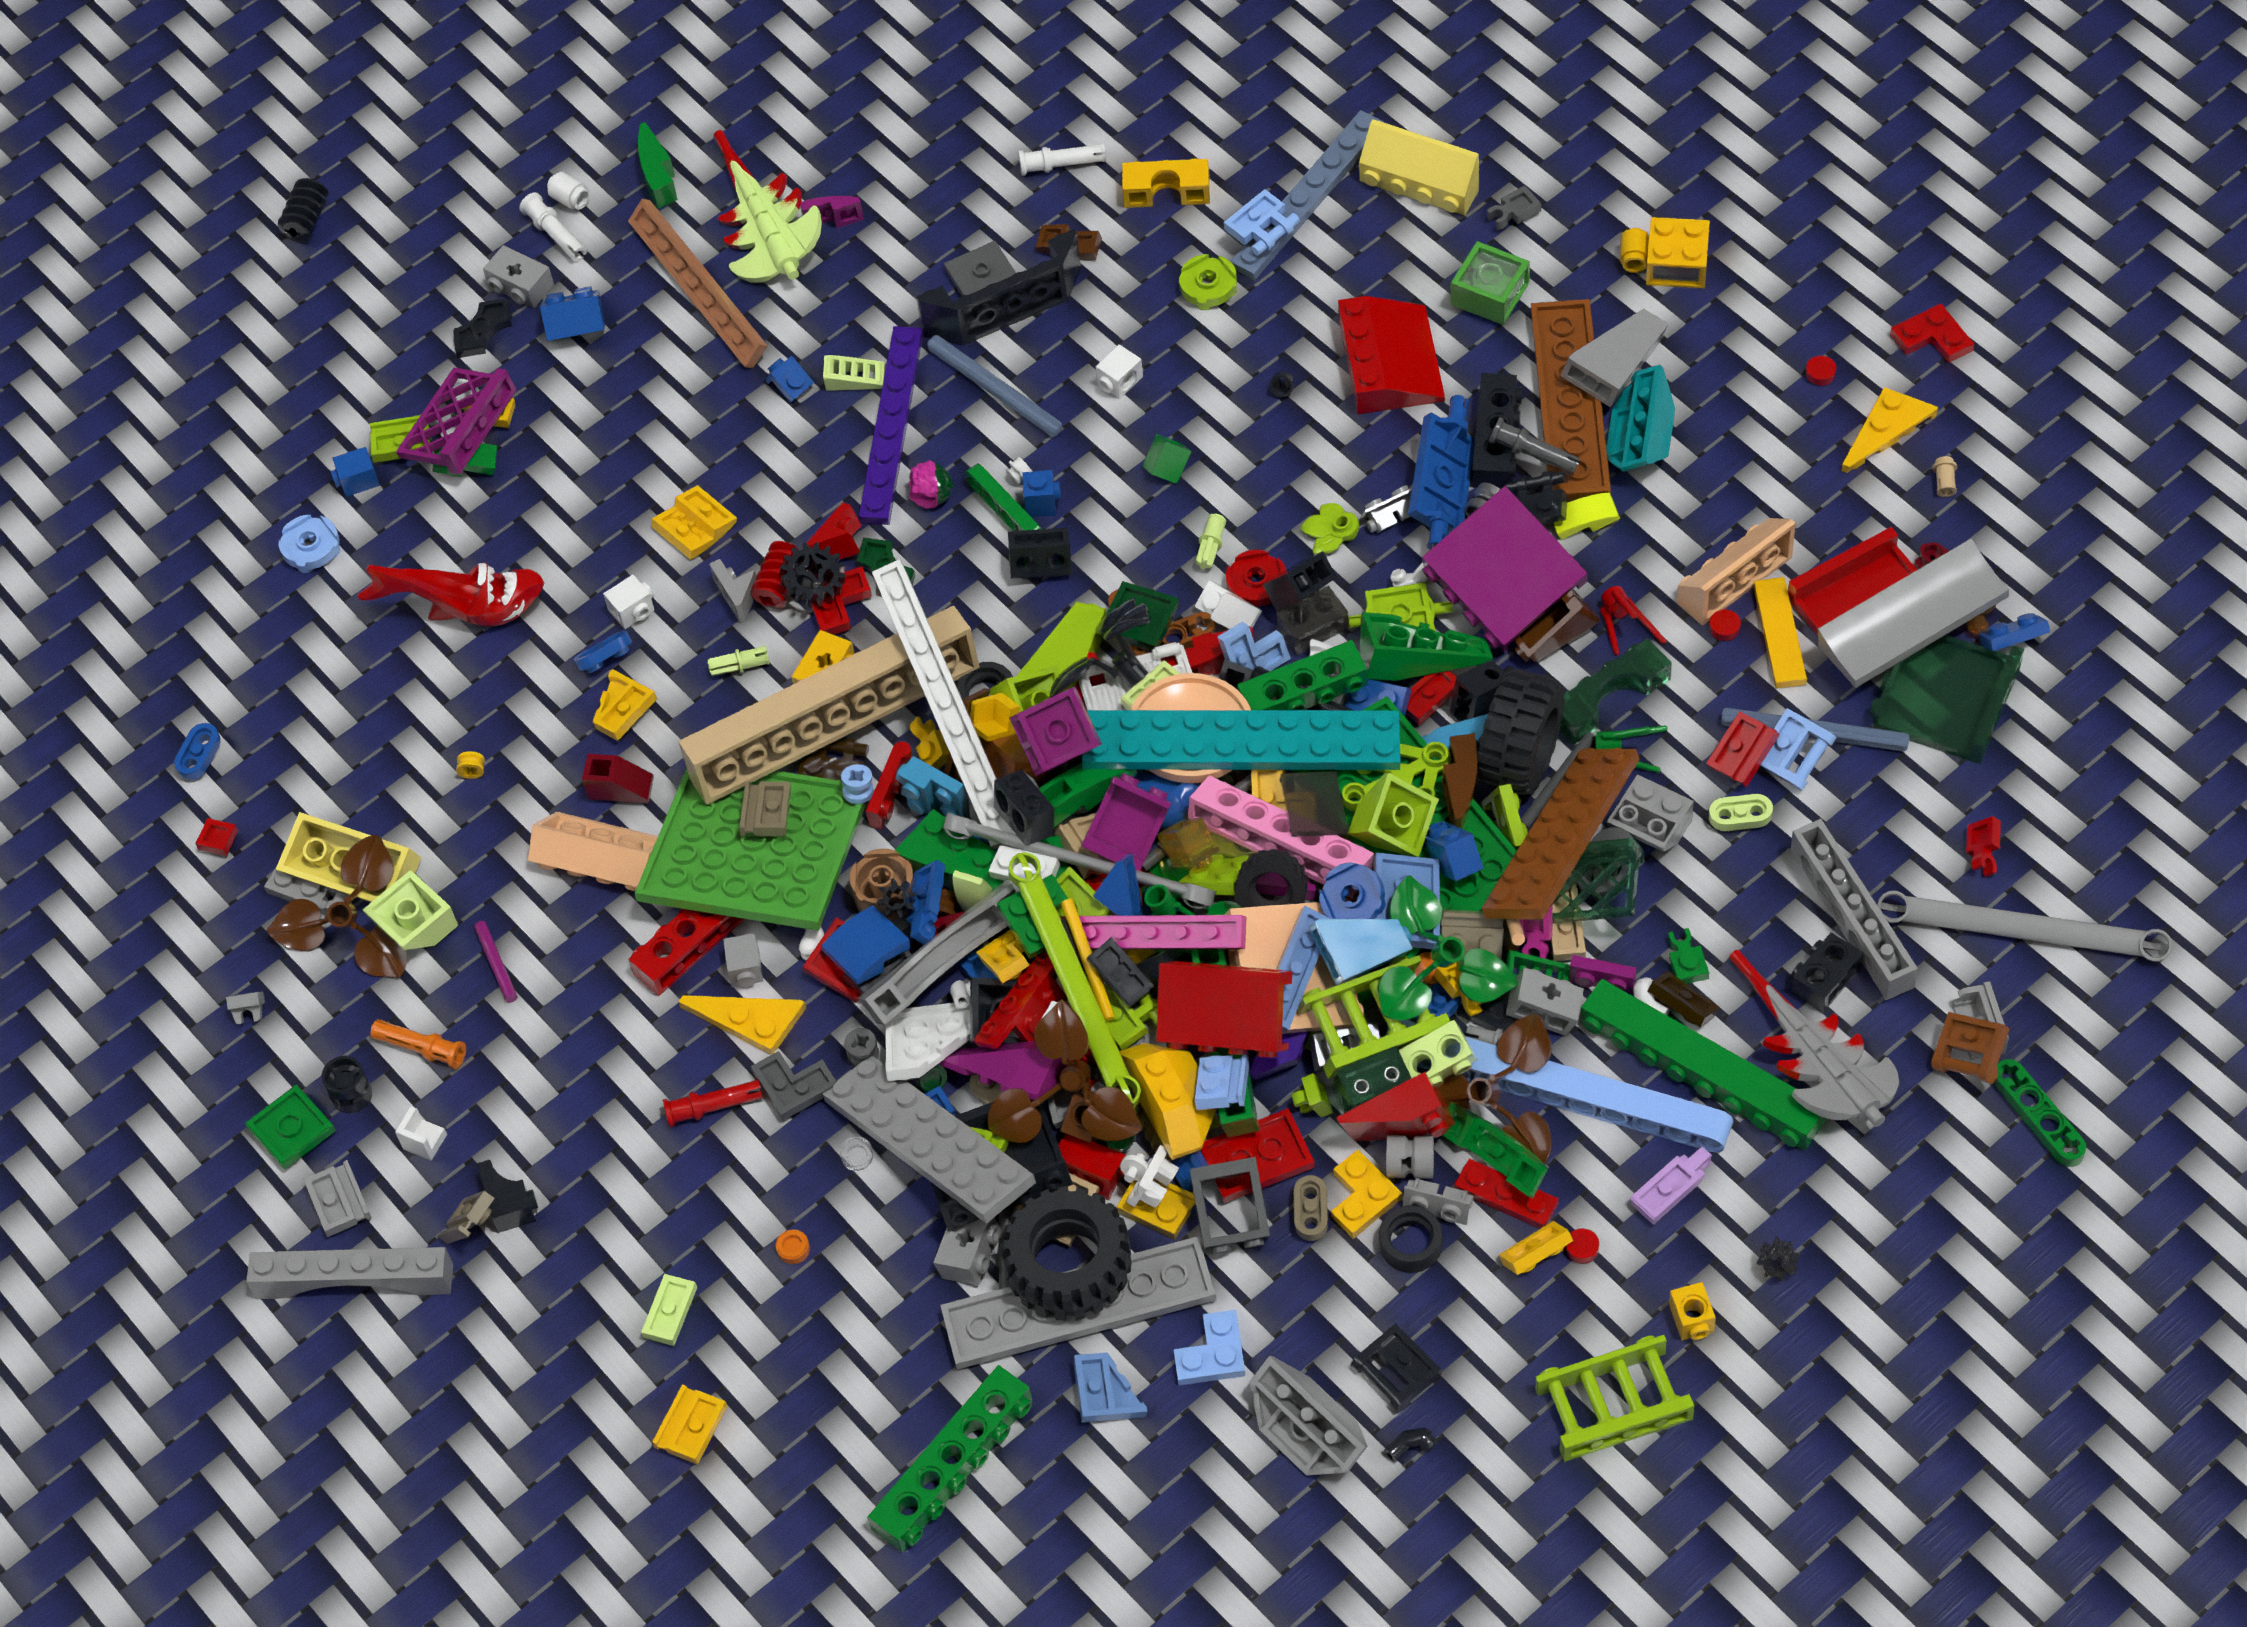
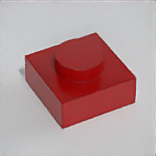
M207 818L195 843L198 850L227 856L238 833L236 824Z

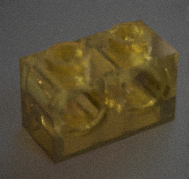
M1202 817L1183 819L1157 834L1174 868L1186 867L1189 870L1196 867V869H1200L1213 861L1212 855L1220 851Z

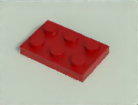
M1289 1108L1259 1119L1260 1131L1227 1137L1226 1133L1204 1141L1203 1147L1200 1150L1208 1165L1255 1157L1261 1189L1315 1168L1312 1155ZM1249 1174L1213 1181L1223 1203L1253 1192Z

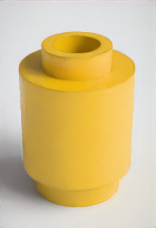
M1640 228L1626 230L1620 237V262L1623 268L1631 273L1641 272L1647 265L1649 234Z

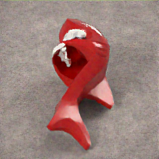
M478 563L468 574L368 565L366 572L370 575L372 582L357 597L359 600L365 601L375 600L393 593L412 592L432 602V607L428 614L429 620L458 618L478 626L495 627L504 625L525 612L538 597L545 582L540 574L533 570L514 569L511 572L499 574L495 573L494 568L488 566V563Z

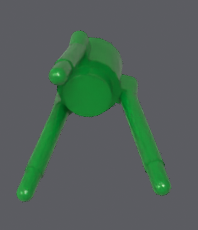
M1663 725L1621 731L1596 732V749H1622V738L1665 732L1668 730V727ZM1639 761L1635 768L1656 773L1661 771L1658 766Z

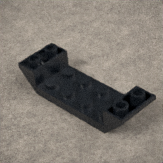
M1075 229L1058 234L1048 240L1050 260L1043 261L1025 271L1017 272L997 283L989 284L985 288L969 295H964L953 302L943 285L917 296L916 300L923 335L927 338L938 335L949 343L964 346L1068 301L1081 271L1078 239Z

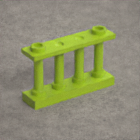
M1419 955L1410 959L1407 956L1399 957L1390 962V966L1323 991L1320 988H1315L1303 995L1297 1009L1298 1015L1313 1011L1331 1049L1330 1058L1323 1067L1328 1079L1397 1054L1398 1050L1451 1022L1447 1013L1436 1017L1435 1014H1430L1427 1008L1417 1016L1419 1019L1417 1024L1408 1028L1405 1024L1402 1025L1400 1021L1384 1017L1390 1029L1388 1035L1377 1038L1376 1035H1372L1354 994L1371 989L1380 1008L1378 985L1383 974L1396 966H1406L1415 972L1421 963ZM1342 1000L1361 1040L1359 1046L1352 1049L1343 1046L1324 1005Z
M1665 1335L1658 1337L1646 1336L1639 1339L1636 1344L1560 1369L1558 1367H1551L1536 1376L1535 1391L1537 1395L1551 1393L1566 1431L1564 1435L1560 1436L1559 1449L1564 1462L1693 1420L1694 1403L1690 1394L1681 1397L1675 1395L1659 1357L1666 1355L1667 1340ZM1644 1361L1647 1362L1662 1397L1660 1404L1651 1407L1642 1404L1627 1367ZM1615 1372L1630 1408V1412L1627 1415L1617 1418L1610 1415L1595 1377ZM1580 1382L1584 1385L1598 1419L1596 1425L1584 1429L1578 1426L1563 1389Z

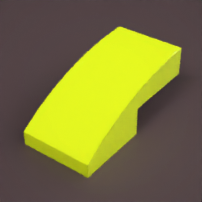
M1608 492L1568 502L1566 520L1553 524L1558 536L1563 540L1587 527H1590L1594 532L1619 520L1620 516L1612 496Z

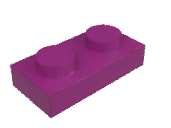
M1572 955L1569 982L1589 988L1592 986L1596 987L1600 980L1603 979L1626 993L1633 994V987L1636 982V967Z

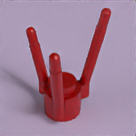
M1613 586L1604 591L1601 596L1604 606L1600 609V612L1605 619L1615 656H1618L1620 651L1611 616L1622 618L1629 614L1632 619L1637 617L1661 644H1666V639L1635 606L1632 599L1626 595L1621 586Z

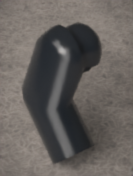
M1425 1427L1404 1430L1384 1449V1452L1388 1458L1396 1462L1410 1447L1419 1446L1423 1452L1430 1451L1436 1445V1439L1431 1435L1432 1431Z

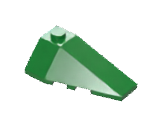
M1362 612L1360 656L1367 668L1368 679L1396 681L1492 661L1493 657L1486 639L1453 630H1448L1445 634L1436 632L1429 628L1430 624L1422 622L1419 623V627L1401 622L1402 617L1392 614Z

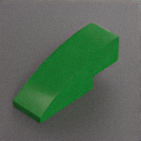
M643 122L639 128L638 152L649 194L657 209H660L678 200L674 181L672 180L675 174L670 156L646 122Z

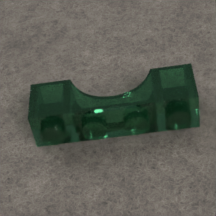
M1648 638L1640 644H1633L1626 650L1625 654L1616 660L1606 662L1600 671L1591 677H1584L1578 682L1576 687L1565 693L1564 715L1560 731L1575 745L1586 732L1592 733L1598 729L1599 710L1597 706L1604 697L1620 690H1633L1644 695L1650 694L1671 680L1672 662Z

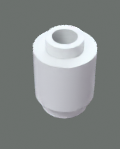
M565 172L553 175L548 181V195L570 209L576 208L580 210L586 206L590 199V191L586 185Z

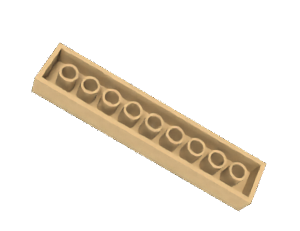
M954 605L927 618L954 681L980 667L971 628ZM897 633L678 742L690 780L707 805L744 787L745 781L752 783L924 697L925 694L901 638Z

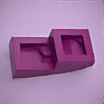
M819 197L802 201L800 205L802 216L812 206H817L821 214L822 224L834 220L836 228L864 220L859 197Z

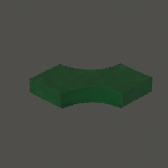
M863 537L856 560L857 568L863 567L864 570L872 574L873 571L897 561L893 556L892 541ZM904 566L913 586L915 571L913 568ZM878 588L879 596L882 597L881 592Z

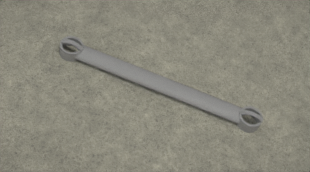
M947 813L943 825L945 832L955 839L965 840L977 836L1021 850L1058 858L1059 861L1106 875L1109 874L1115 865L1108 861L1039 841L1025 846L1015 834L977 824L976 821ZM950 831L960 833L965 836L955 837L951 834ZM1136 870L1138 884L1147 887L1157 884L1164 885L1171 894L1181 896L1186 905L1194 909H1206L1212 906L1216 891L1186 882L1183 884ZM1188 900L1202 904L1204 906L1194 907L1188 902Z
M1898 891L1884 893L1879 898L1877 904L1880 911L1884 909L1905 912L1902 917L1889 918L1883 914L1889 923L1903 921L2141 956L2151 962H2159L2167 958L2172 950L2170 936L2160 929L2143 931L1910 897ZM1890 895H1896L1905 901L1906 906L1883 903L1882 900ZM2160 934L2166 938L2168 944L2144 941V938L2147 935ZM2143 948L2167 952L2159 957H2153L2145 953Z

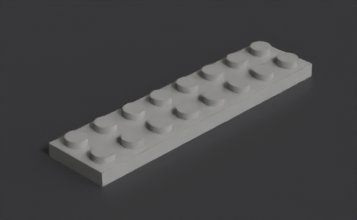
M872 1055L839 1079L833 1088L822 1093L827 1104L950 1197L956 1199L962 1206L985 1223H988L1036 1183L1031 1172L906 1080L887 1081L886 1065Z
M1199 1237L1131 1254V1272L1127 1274L1128 1282L1123 1290L1117 1289L1118 1298L1112 1304L1103 1303V1310L1097 1314H1093L1092 1311L1085 1313V1318L1075 1320V1315L1066 1316V1321L1056 1320L1055 1314L1050 1313L1047 1318L1037 1314L1035 1306L1033 1309L1026 1308L1021 1303L1020 1297H1016L1010 1287L940 1305L957 1370L1215 1301L1216 1294ZM1080 1268L1073 1269V1270L1066 1271V1272H1072V1271L1078 1270V1269H1080Z

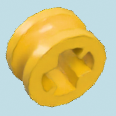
M467 751L458 755L456 772L459 776L467 779H476L484 774L483 765L485 758L482 754Z

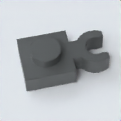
M1523 186L1502 197L1501 206L1495 205L1487 210V218L1491 220L1494 217H1500L1496 220V229L1500 230L1505 228L1511 219L1519 224L1541 212V203L1526 186Z

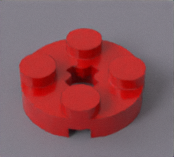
M1245 551L1236 556L1235 562L1230 567L1228 566L1226 570L1227 590L1255 607L1268 605L1272 602L1263 584L1286 570L1285 565L1278 557L1275 559L1269 556L1267 551ZM1254 574H1258L1259 578H1264L1259 582L1250 581Z

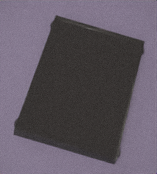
M1336 772L1280 774L1279 781L1282 787L1291 837L1348 834L1349 827L1345 817Z

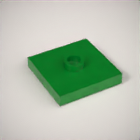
M297 1084L244 1123L251 1134L283 1170L287 1169L336 1131L334 1125Z

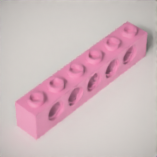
M1210 775L1189 797V821L1256 853L1260 850L1269 851L1270 849H1277L1276 851L1280 852L1285 851L1288 855L1298 859L1300 865H1303L1305 868V875L1323 885L1326 882L1324 879L1333 868L1343 863H1357L1365 865L1372 870L1373 852ZM1353 888L1348 889V897L1353 898L1358 891H1355Z

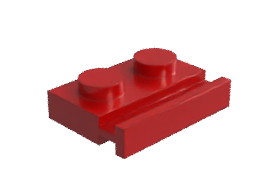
M1739 711L1706 764L1710 769L1747 787L1780 734L1777 730L1771 729L1764 723Z

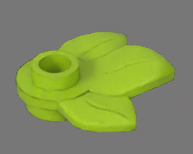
M1326 503L1321 505L1320 515H1313L1307 518L1300 529L1304 534L1316 538L1313 547L1314 555L1321 551L1324 554H1328L1337 550L1343 541H1350L1357 536L1359 520L1355 514L1345 512L1341 505Z

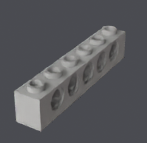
M1822 819L1794 830L1792 833L1791 853L1850 945L1863 952L1862 964L1885 1000L1915 988L1918 972L1917 966Z

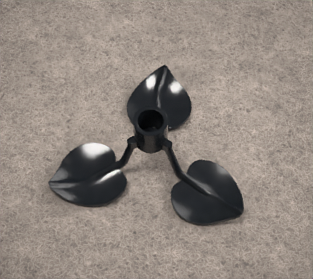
M1133 597L1108 613L1099 622L1095 631L1097 634H1101L1110 628L1104 635V639L1108 641L1115 637L1122 652L1113 658L1112 663L1114 667L1111 668L1094 657L1090 659L1083 657L1058 675L1051 687L1050 698L1080 678L1093 665L1105 670L1113 678L1119 675L1129 688L1139 683L1147 675L1148 671L1135 655L1130 652L1121 633L1134 627L1151 623L1147 606L1142 603L1135 607L1136 599Z

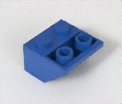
M592 286L575 289L574 295L564 296L563 292L546 295L547 298L540 305L547 341L605 330L599 290L593 291Z

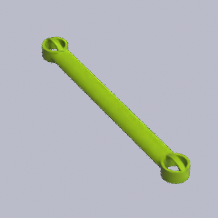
M1018 853L1009 862V879L1019 888L1069 1003L1087 1031L1089 1048L1106 1086L1116 1087L1120 1085L1122 1091L1130 1098L1135 1108L1140 1099V1084L1130 1076L1040 875V861L1031 853ZM1018 863H1021L1025 879L1016 876L1013 872L1014 866ZM1028 863L1034 866L1036 870V873L1034 875H1032ZM1127 1085L1135 1091L1136 1096L1133 1100Z

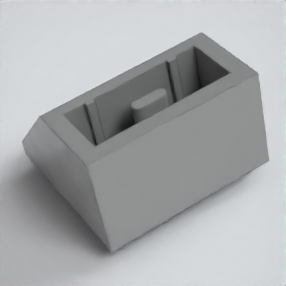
M1637 774L1607 820V825L1625 829L1633 838L1664 852L1678 844L1691 824L1694 801Z

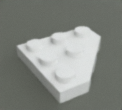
M954 1003L905 1008L886 1023L887 1081L920 1078L969 1041L970 1003L965 1008H958Z

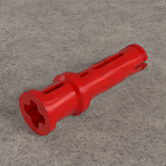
M758 1079L698 1095L697 1092L694 1093L693 1091L687 1097L673 1101L663 1099L669 1128L674 1127L675 1123L692 1118L696 1121L701 1120L704 1117V1113L763 1099L761 1090L747 1093L748 1091L760 1088Z

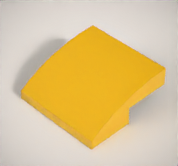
M697 485L676 496L675 505L653 517L651 527L691 560L722 538L737 522V517Z

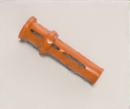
M380 1019L374 1021L371 1027V1038L422 1054L425 1060L431 1062L438 1060L447 1063L449 1068L455 1070L462 1065L466 1055V1044L464 1042L457 1041L454 1043L442 1039V1036L436 1033L424 1035Z

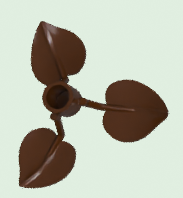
M371 835L360 840L344 856L341 863V877L346 883L357 885L356 889L345 898L344 902H335L330 905L327 915L321 919V910L316 903L308 899H295L287 903L280 910L274 921L267 928V933L285 947L309 951L319 947L324 942L326 933L322 925L330 922L336 927L350 926L365 936L355 946L354 954L357 965L364 972L373 976L401 977L407 964V950H403L377 925L370 933L367 929L355 922L357 910L351 904L363 887L369 891H378L387 886L393 877V859L381 837Z
M1063 1000L1057 1002L1039 1021L1034 1036L1037 1048L1045 1057L1052 1060L1061 1058L1062 1063L1068 1065L1060 1074V1082L1033 1102H1031L1028 1093L1024 1089H1008L994 1100L988 1114L989 1130L994 1135L1011 1142H1027L1040 1132L1042 1126V1116L1035 1108L1062 1088L1069 1092H1077L1083 1089L1084 1103L1089 1107L1083 1112L1081 1119L1085 1129L1094 1137L1106 1141L1123 1140L1137 1134L1143 1128L1133 1103L1122 1090L1112 1086L1102 1087L1096 1090L1090 1099L1089 1089L1091 1084L1089 1081L1092 1078V1069L1088 1063L1079 1060L1085 1056L1088 1050V1034L1077 1013Z
M1533 1014L1514 1022L1504 1031L1499 1039L1497 1054L1502 1061L1510 1063V1067L1495 1075L1491 1074L1489 1079L1479 1077L1473 1079L1470 1083L1462 1074L1455 1075L1453 1073L1442 1079L1443 1084L1438 1089L1447 1107H1449L1451 1102H1454L1471 1111L1469 1100L1476 1104L1491 1106L1512 1123L1504 1126L1501 1130L1528 1148L1546 1164L1552 1147V1137L1547 1122L1539 1114L1532 1111L1524 1112L1516 1119L1513 1114L1498 1104L1501 1091L1496 1083L1497 1080L1514 1072L1517 1066L1523 1072L1532 1073L1540 1070L1547 1064L1551 1055V1040L1542 1017Z

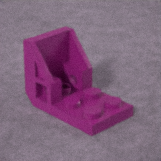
M1076 687L1067 689L1009 718L1036 776L1058 769L1061 765L1102 745Z

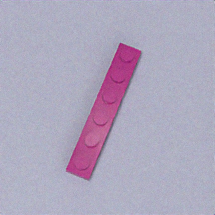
M1243 915L1079 916L1091 950L1098 949L1110 937L1114 939L1122 950L1245 949L1247 917Z

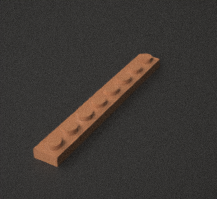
M641 199L628 222L744 367L754 368L767 348V344L650 200Z

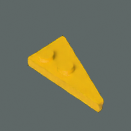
M1884 387L1842 464V472L1848 473L1850 470L1857 469L1865 463V459L1877 451L1881 453L1891 447L1901 437L1914 432L1916 426L1927 418L1930 420L1934 419L1937 415L1938 407Z

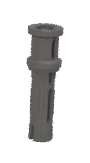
M1499 417L1488 441L1490 443L1498 442L1509 447L1514 454L1522 452L1572 476L1581 459L1530 436L1525 428L1520 430L1505 423L1501 417Z

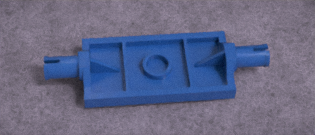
M1454 395L1450 398L1449 415L1447 418H1440L1432 412L1423 417L1408 515L1431 528L1427 544L1429 550L1432 549V545L1433 547L1459 526L1465 517L1475 439L1467 434L1468 422H1466L1469 400L1467 398L1464 399L1462 395Z

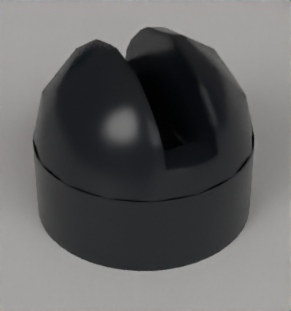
M1285 371L1274 374L1270 381L1271 392L1277 397H1286L1291 394L1294 387L1292 376ZM1281 378L1285 379L1286 388L1281 389Z

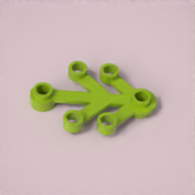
M1431 742L1424 748L1400 744V756L1415 761L1409 764L1400 763V770H1356L1358 773L1365 775L1372 771L1390 773L1411 785L1414 776L1425 771L1423 785L1419 789L1435 797L1434 786L1438 772L1443 771V765L1451 763V753L1440 742ZM1437 757L1440 760H1432L1431 758ZM1378 780L1366 786L1356 782L1347 784L1342 791L1344 807L1350 811H1356L1359 802ZM1357 798L1359 801H1351L1350 799Z

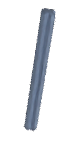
M934 335L928 341V349L1045 433L1051 437H1056L1062 431V423L946 340L938 335Z
M1724 708L1721 724L1723 726H1730L1740 711L1764 723L1767 727L1774 729L1782 715ZM1808 719L1835 735L1836 739L1834 742L1898 751H1907L1908 733ZM1813 735L1809 736V738L1817 739V737Z

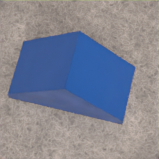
M1126 854L1116 862L1093 895L1095 899L1118 916H1144L1133 854Z

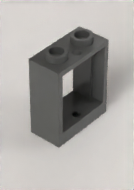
M1252 1157L1190 1169L1189 1173L1204 1250L1211 1249L1212 1254L1232 1251L1231 1245L1244 1243L1245 1248L1264 1245L1263 1239L1269 1238L1270 1232L1256 1158ZM1249 1174L1259 1229L1211 1238L1201 1183Z

